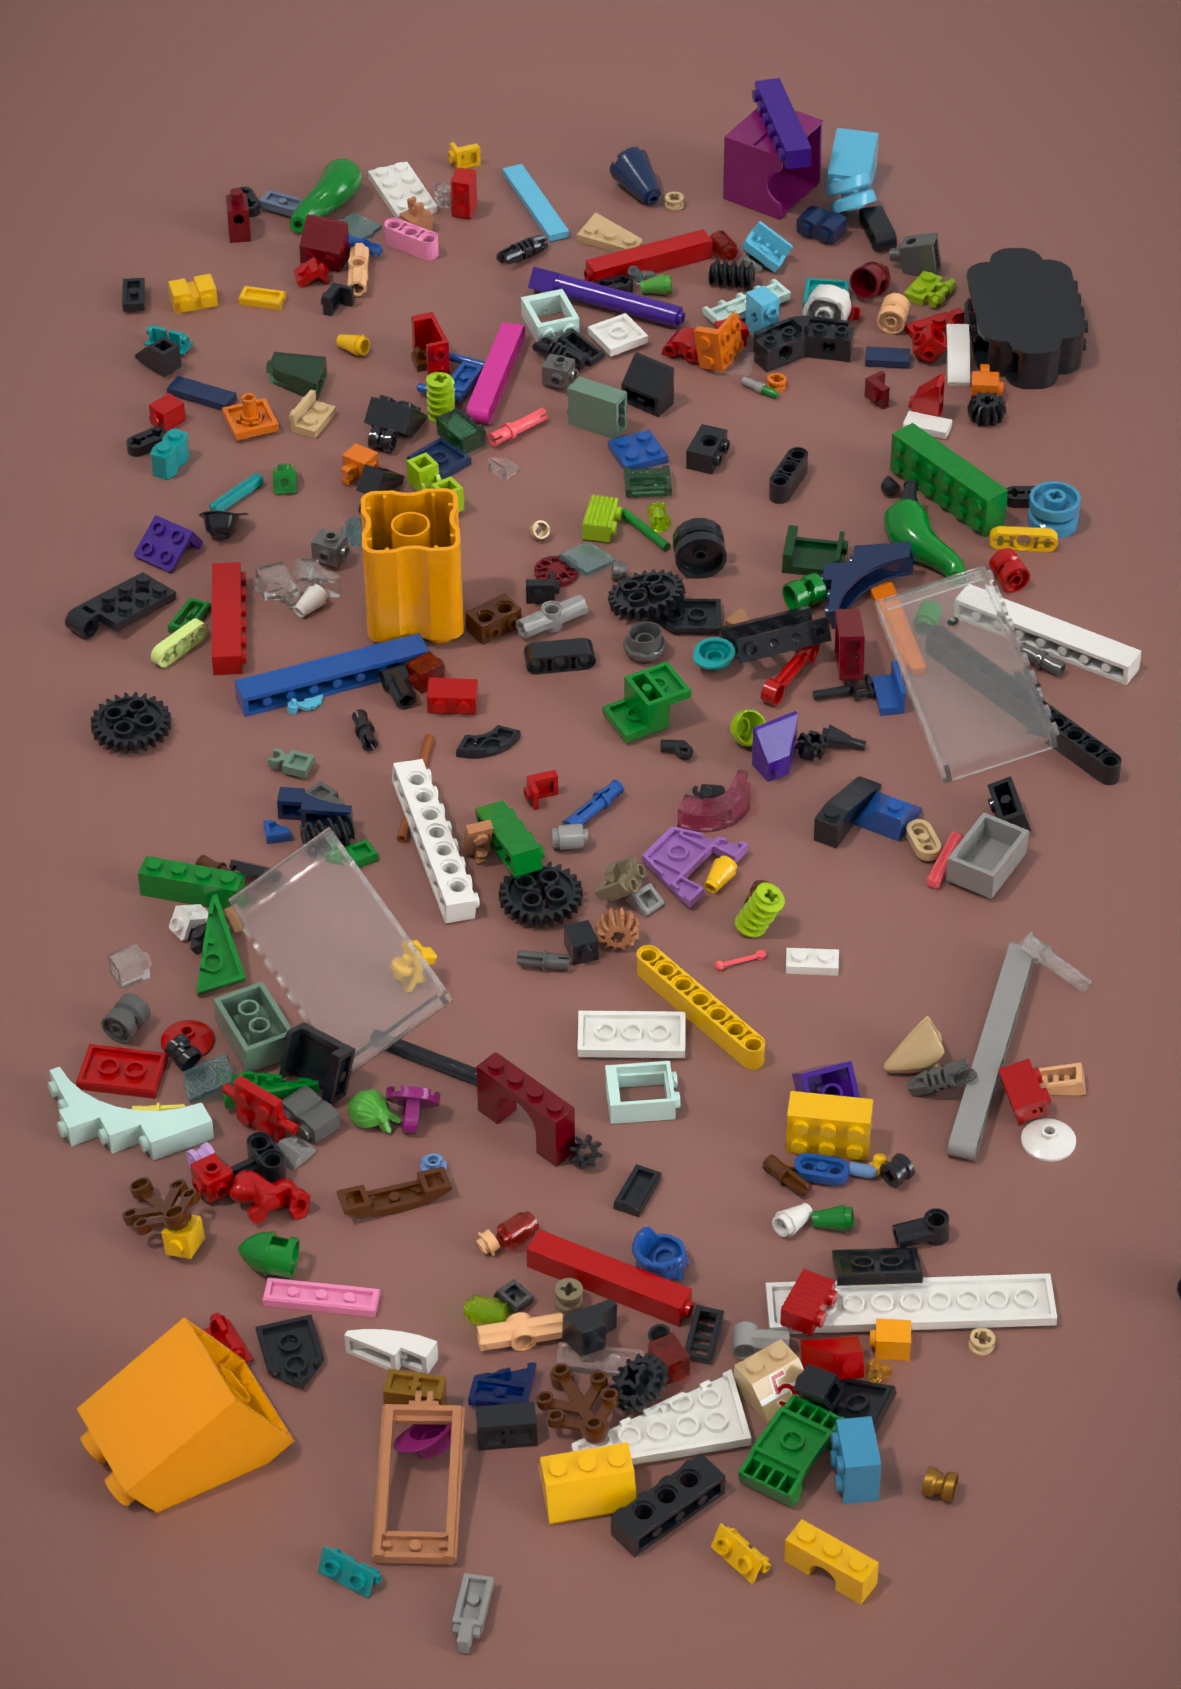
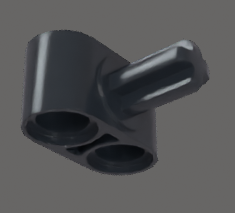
M255 1132L249 1135L246 1142L248 1159L230 1167L234 1177L240 1171L251 1170L271 1183L286 1178L285 1156L273 1139L265 1132Z

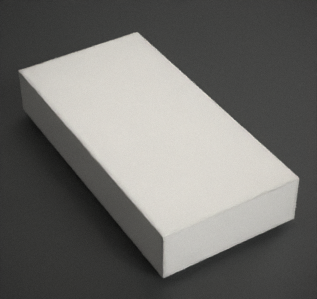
M912 411L908 412L903 422V427L914 423L932 437L941 439L947 438L952 427L951 419Z

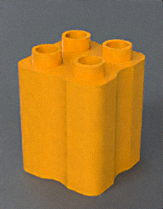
M447 488L423 489L412 493L391 490L372 491L364 494L361 498V522L368 637L374 642L382 643L420 633L422 638L437 644L446 643L451 639L460 637L464 632L457 493Z

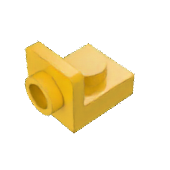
M454 142L450 143V151L447 152L449 162L453 163L455 168L467 169L481 165L480 146L477 143L459 148Z

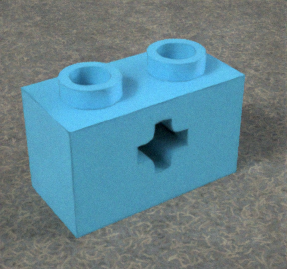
M761 286L746 293L745 324H747L749 332L753 336L754 332L779 322L780 298L766 286Z

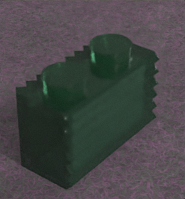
M456 407L455 410L452 409L448 413L445 412L444 415L437 416L438 436L440 435L441 438L465 454L485 445V428L483 425L475 423L468 413H463Z

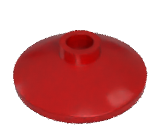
M196 1020L176 1022L170 1025L161 1036L163 1051L167 1044L180 1034H185L190 1039V1045L197 1047L202 1053V1057L208 1054L214 1045L212 1029L205 1023Z

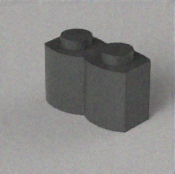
M307 1086L301 1087L282 1100L285 1115L289 1120L299 1125L298 1134L305 1141L309 1140L313 1144H317L341 1127L338 1111Z

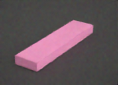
M268 1278L262 1301L263 1306L376 1317L380 1289Z

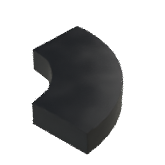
M497 725L486 734L465 735L456 749V757L480 759L501 754L517 743L521 737V731Z

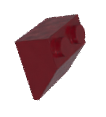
M308 214L299 245L300 264L316 257L320 263L324 262L329 270L341 272L350 258L348 222Z

